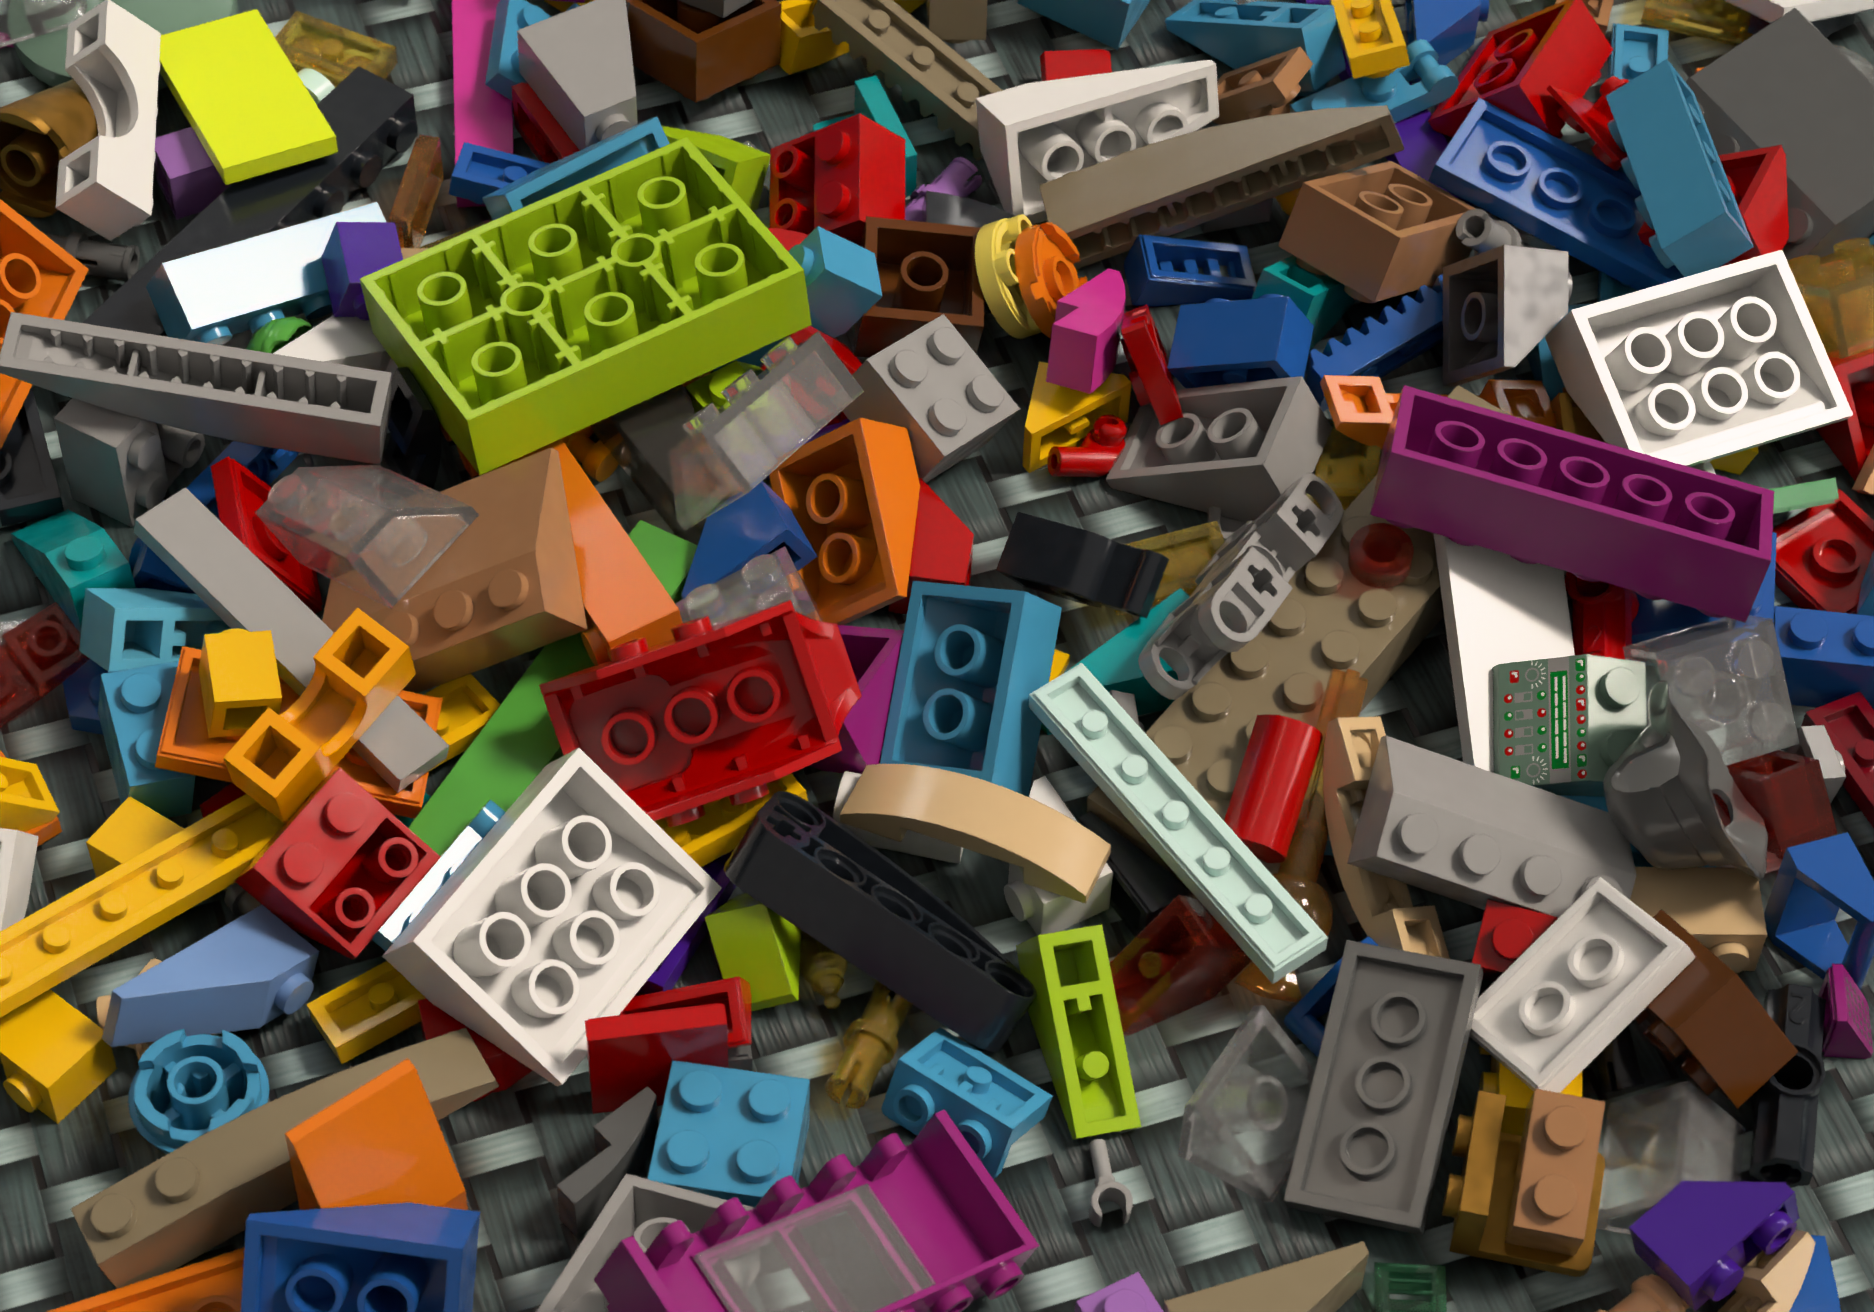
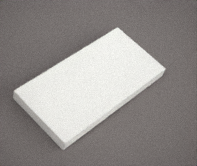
M1434 533L1462 758L1464 763L1494 773L1492 667L1501 663L1575 655L1564 573L1561 569L1540 563H1522L1508 554L1481 546H1463L1451 541L1446 536Z

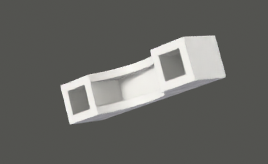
M105 0L68 25L65 70L80 86L91 104L97 122L98 136L59 161L56 209L111 241L132 227L142 224L151 216L161 33L111 0Z

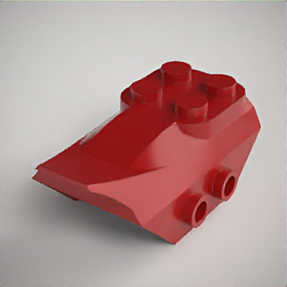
M791 600L714 626L711 624L709 615L684 622L670 628L673 640L652 647H648L645 637L622 643L607 650L610 661L539 685L563 755L580 748L653 821L665 818L668 827L682 825L706 815L704 804L728 796L732 806L761 798L770 793L767 783L778 780L842 751L839 739L840 730L848 713L862 697L837 623L821 622L806 617L795 610Z

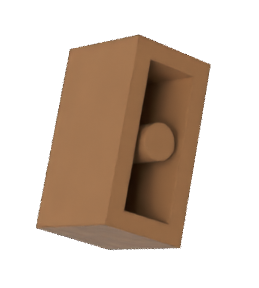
M1535 1088L1526 1107L1505 1243L1570 1256L1576 1255L1585 1239L1605 1109L1604 1101Z

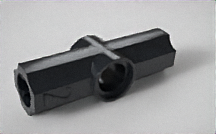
M1789 983L1779 989H1768L1764 999V1009L1797 1049L1798 1053L1751 1096L1754 1124L1749 1175L1761 1182H1785L1790 1188L1808 1186L1812 1179L1818 1098L1826 1075L1825 1066L1821 1060L1826 999L1816 995L1812 987ZM1780 1083L1791 1085L1797 1090L1786 1088Z

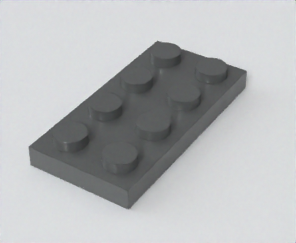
M1350 940L1346 941L1283 1200L1287 1208L1423 1236L1484 974L1480 964Z

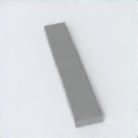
M186 487L136 518L134 533L231 629L240 628L249 632L271 630L278 675L301 696L315 672L313 656L329 640L334 632ZM397 695L352 746V749L398 793L445 760L449 745Z

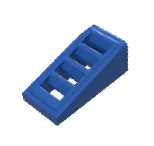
M1138 234L1124 261V271L1132 305L1136 306L1204 303L1213 298L1226 300L1252 299L1256 288L1247 246ZM1226 265L1229 277L1221 276L1219 266ZM1198 267L1203 268L1204 274H1199Z

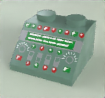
M1583 654L1501 663L1492 667L1494 773L1557 795L1605 797L1603 781L1608 768L1618 760L1624 750L1647 727L1645 662Z

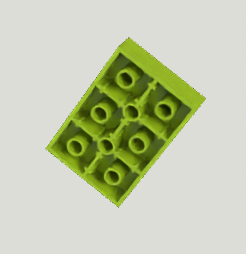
M688 137L677 140L360 278L374 336L398 367L409 368L434 408L438 421L479 476L812 325L804 269Z

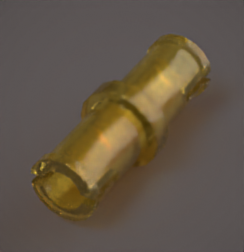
M879 981L875 983L873 993L860 1019L852 1021L843 1036L846 1048L832 1076L829 1077L825 1084V1091L828 1096L840 1104L849 1083L852 1082L851 1089L853 1091L846 1104L848 1108H861L866 1104L869 1092L882 1065L890 1063L898 1050L896 1036L909 1009L913 1006V1004L897 993L893 1001L889 1002L891 997L888 995L891 989Z

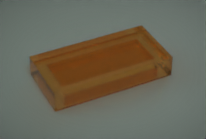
M419 135V138L415 140L389 216V222H395L401 248L421 247L444 179L440 137Z

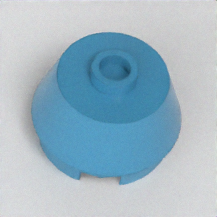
M179 1029L155 1041L140 1057L138 1062L139 1069L132 1080L129 1090L128 1106L130 1116L140 1134L166 1155L197 1137L268 1103L269 1081L264 1066L249 1046L236 1035L221 1030L222 1037L209 1034L186 1036L185 1029Z

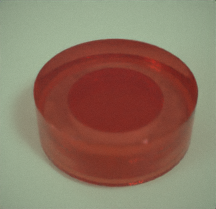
M1386 523L1366 525L1359 529L1351 538L1348 553L1350 572L1358 581L1370 587L1389 588L1403 582L1411 571L1414 554L1413 543L1403 530L1394 525Z

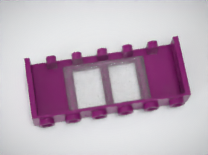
M942 1110L932 1116L910 1145L905 1146L897 1133H892L881 1139L862 1163L856 1167L852 1166L845 1154H840L829 1160L807 1187L800 1189L791 1175L786 1176L774 1183L756 1207L748 1211L745 1210L737 1197L731 1198L721 1204L701 1230L691 1234L684 1222L677 1220L659 1232L645 1253L633 1236L623 1239L593 1280L609 1304L606 1308L609 1312H962L975 1299L987 1295L989 1300H993L1014 1288L1024 1278L1020 1268L1039 1247V1244L945 1110Z

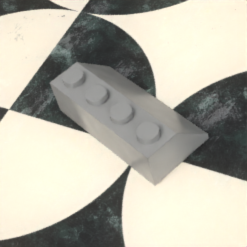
M1389 736L1381 737L1347 864L1485 910L1487 900L1489 899L1559 918L1599 877L1603 878L1629 900L1631 899L1636 879V870L1630 842L1618 830L1609 812Z

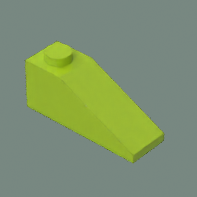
M1102 924L1041 934L1016 945L1020 972L1033 984L1037 991L1035 1000L1028 1008V1013L1072 1139L1141 1127Z

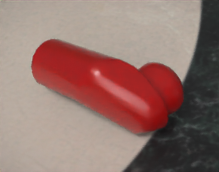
M1102 415L1095 420L1094 428L1087 433L1080 447L1053 446L1047 458L1050 475L1052 477H1102L1108 474L1126 445L1124 437L1127 427L1124 421L1114 415Z

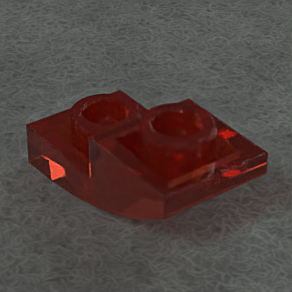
M57 602L2 635V645L0 646V727L50 693L90 659L79 651L81 633Z

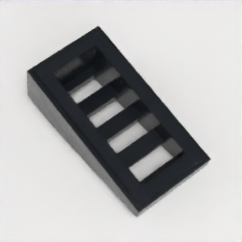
M1091 811L1080 816L1079 824L1091 830L1111 845V854L1106 862L1113 871L1110 905L1140 945L1148 949L1184 931L1190 922L1193 893L1174 875Z

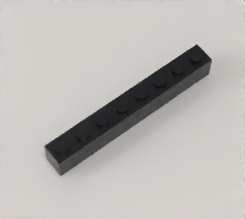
M358 66L317 104L336 135L338 153L231 184L83 323L168 337L146 289V285L162 263L340 213L344 205L362 188L369 187L376 180L380 171L399 153L407 151L415 141V138L418 136V125L416 122L414 95Z

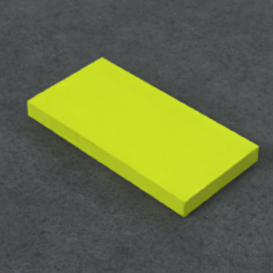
M257 9L161 35L159 72L225 185L338 153L336 135Z

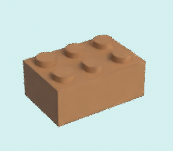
M1388 161L1303 182L1278 247L1297 257L1296 263L1304 270L1317 275H1328L1345 285L1344 291L1352 298L1365 303H1376L1377 301L1418 290L1423 285L1427 287L1433 286L1437 277L1443 274V267L1469 258L1472 248L1465 246L1462 243L1463 240L1457 237L1456 225L1459 218L1465 212L1476 208L1395 162Z

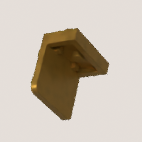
M1479 1090L1473 1115L1459 1114L1452 1155L1463 1157L1464 1161L1461 1176L1449 1174L1442 1215L1454 1218L1449 1252L1574 1277L1584 1276L1588 1273L1592 1263L1605 1169L1604 1157L1598 1152L1585 1239L1575 1256L1505 1243L1522 1136L1501 1132L1506 1095Z

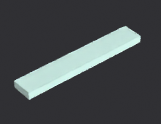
M1083 663L1029 694V708L1272 984L1326 950L1327 935Z

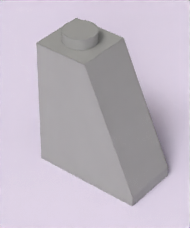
M594 0L517 30L520 74L579 150L637 125V97L626 0Z

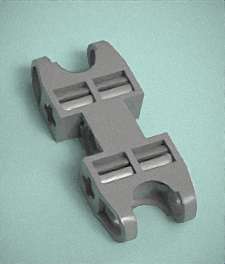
M1306 473L1288 487L1257 519L1247 521L1231 534L1194 580L1198 587L1187 600L1169 613L1139 655L1140 669L1145 679L1157 692L1168 699L1176 700L1195 686L1227 653L1239 651L1260 633L1293 589L1288 582L1294 573L1318 554L1343 517L1342 504L1328 484L1316 475ZM1306 493L1310 494L1318 502L1322 511L1306 496ZM1159 657L1163 658L1177 673L1178 680L1173 679L1166 673Z

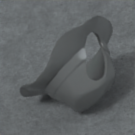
M1666 680L1656 683L1650 691L1648 700L1651 724L1637 736V739L1624 750L1618 760L1608 768L1604 777L1603 789L1605 800L1613 822L1622 835L1655 868L1684 869L1706 865H1732L1757 880H1762L1767 868L1768 834L1763 818L1738 789L1727 766L1723 762L1720 749L1717 748L1710 735L1697 724L1681 717L1673 701L1672 686ZM1712 793L1718 794L1728 806L1730 824L1724 827Z

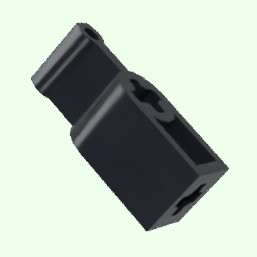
M1018 512L996 571L1029 589L1093 607L1102 608V606L1147 619L1169 559L1154 551L1117 543L1107 537L1084 529Z

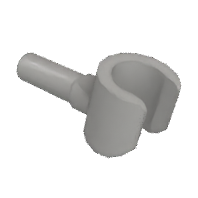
M1095 1139L1089 1144L1096 1178V1188L1091 1197L1088 1217L1093 1225L1100 1227L1102 1211L1099 1204L1105 1201H1112L1121 1207L1123 1212L1122 1220L1126 1224L1132 1211L1133 1197L1125 1185L1115 1182L1106 1141Z

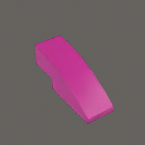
M1109 268L1057 301L1055 323L1052 325L1046 382L1091 394L1106 381L1114 370L1119 355L1121 326L1126 300L1125 283L1120 271Z

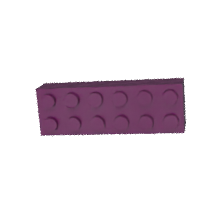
M1403 385L1383 445L1370 515L1386 519L1397 527H1414L1446 536L1451 541L1463 546L1477 545L1505 553L1522 563H1540L1571 572L1576 577L1585 581L1606 582L1634 590L1640 596L1648 599H1665L1696 608L1701 613L1710 617H1727L1746 623L1771 563L1774 491Z

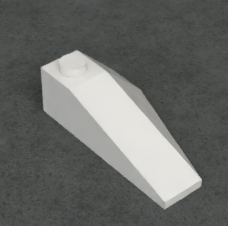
M1203 60L1033 82L976 98L980 149L1004 211L1015 216L1023 214L1030 220L1032 225L1046 221L1047 216L1039 185L1060 178L1069 172L1078 171L1114 158L1123 152L1197 131L1219 117L1216 63L1212 60Z

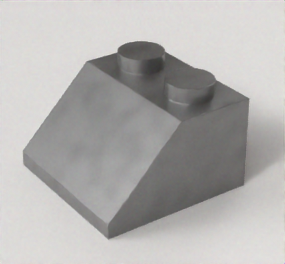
M1502 245L1443 267V386L1455 387L1515 368L1568 313V301L1570 300L1573 288L1572 277L1568 272V251Z

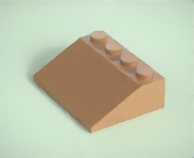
M553 448L546 449L340 531L322 621L335 633L358 607L408 645L416 675L403 690L414 693L423 692L588 630L559 452Z

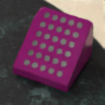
M1832 963L1831 968L1827 970L1818 995L1826 999L1822 1045L1824 1057L1871 1058L1873 1047L1867 1000L1843 964Z

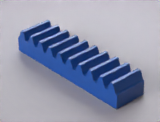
M1443 274L1437 277L1432 289L1426 285L1421 286L1414 300L1406 295L1401 298L1396 310L1389 306L1383 308L1378 321L1369 316L1364 320L1360 331L1350 327L1346 330L1341 342L1334 338L1328 340L1323 353L1315 348L1309 352L1304 380L1323 412L1329 409L1320 385L1324 375L1378 376L1382 378L1443 342Z

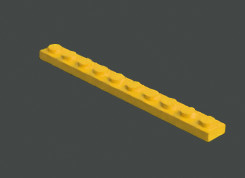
M472 674L441 684L424 694L443 698L436 733L449 745L447 758L432 769L466 751L501 705ZM245 794L1 931L0 1017L236 883L234 880L282 827L284 822L249 795Z

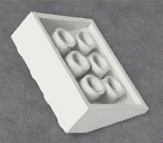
M1782 250L1573 309L1545 336L1568 394L1606 443L1685 466H1695L1846 420L1853 415Z
M577 748L543 768L384 953L383 957L432 1004L555 1086L563 1085L587 1055L585 1020L619 1015L722 888L580 748Z

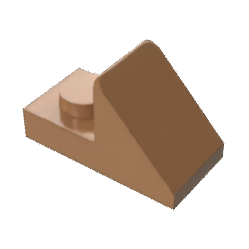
M1300 46L1224 73L1217 81L1219 117L1212 120V122L1223 125L1263 116L1290 113L1291 100L1301 90L1298 83L1312 67V61Z

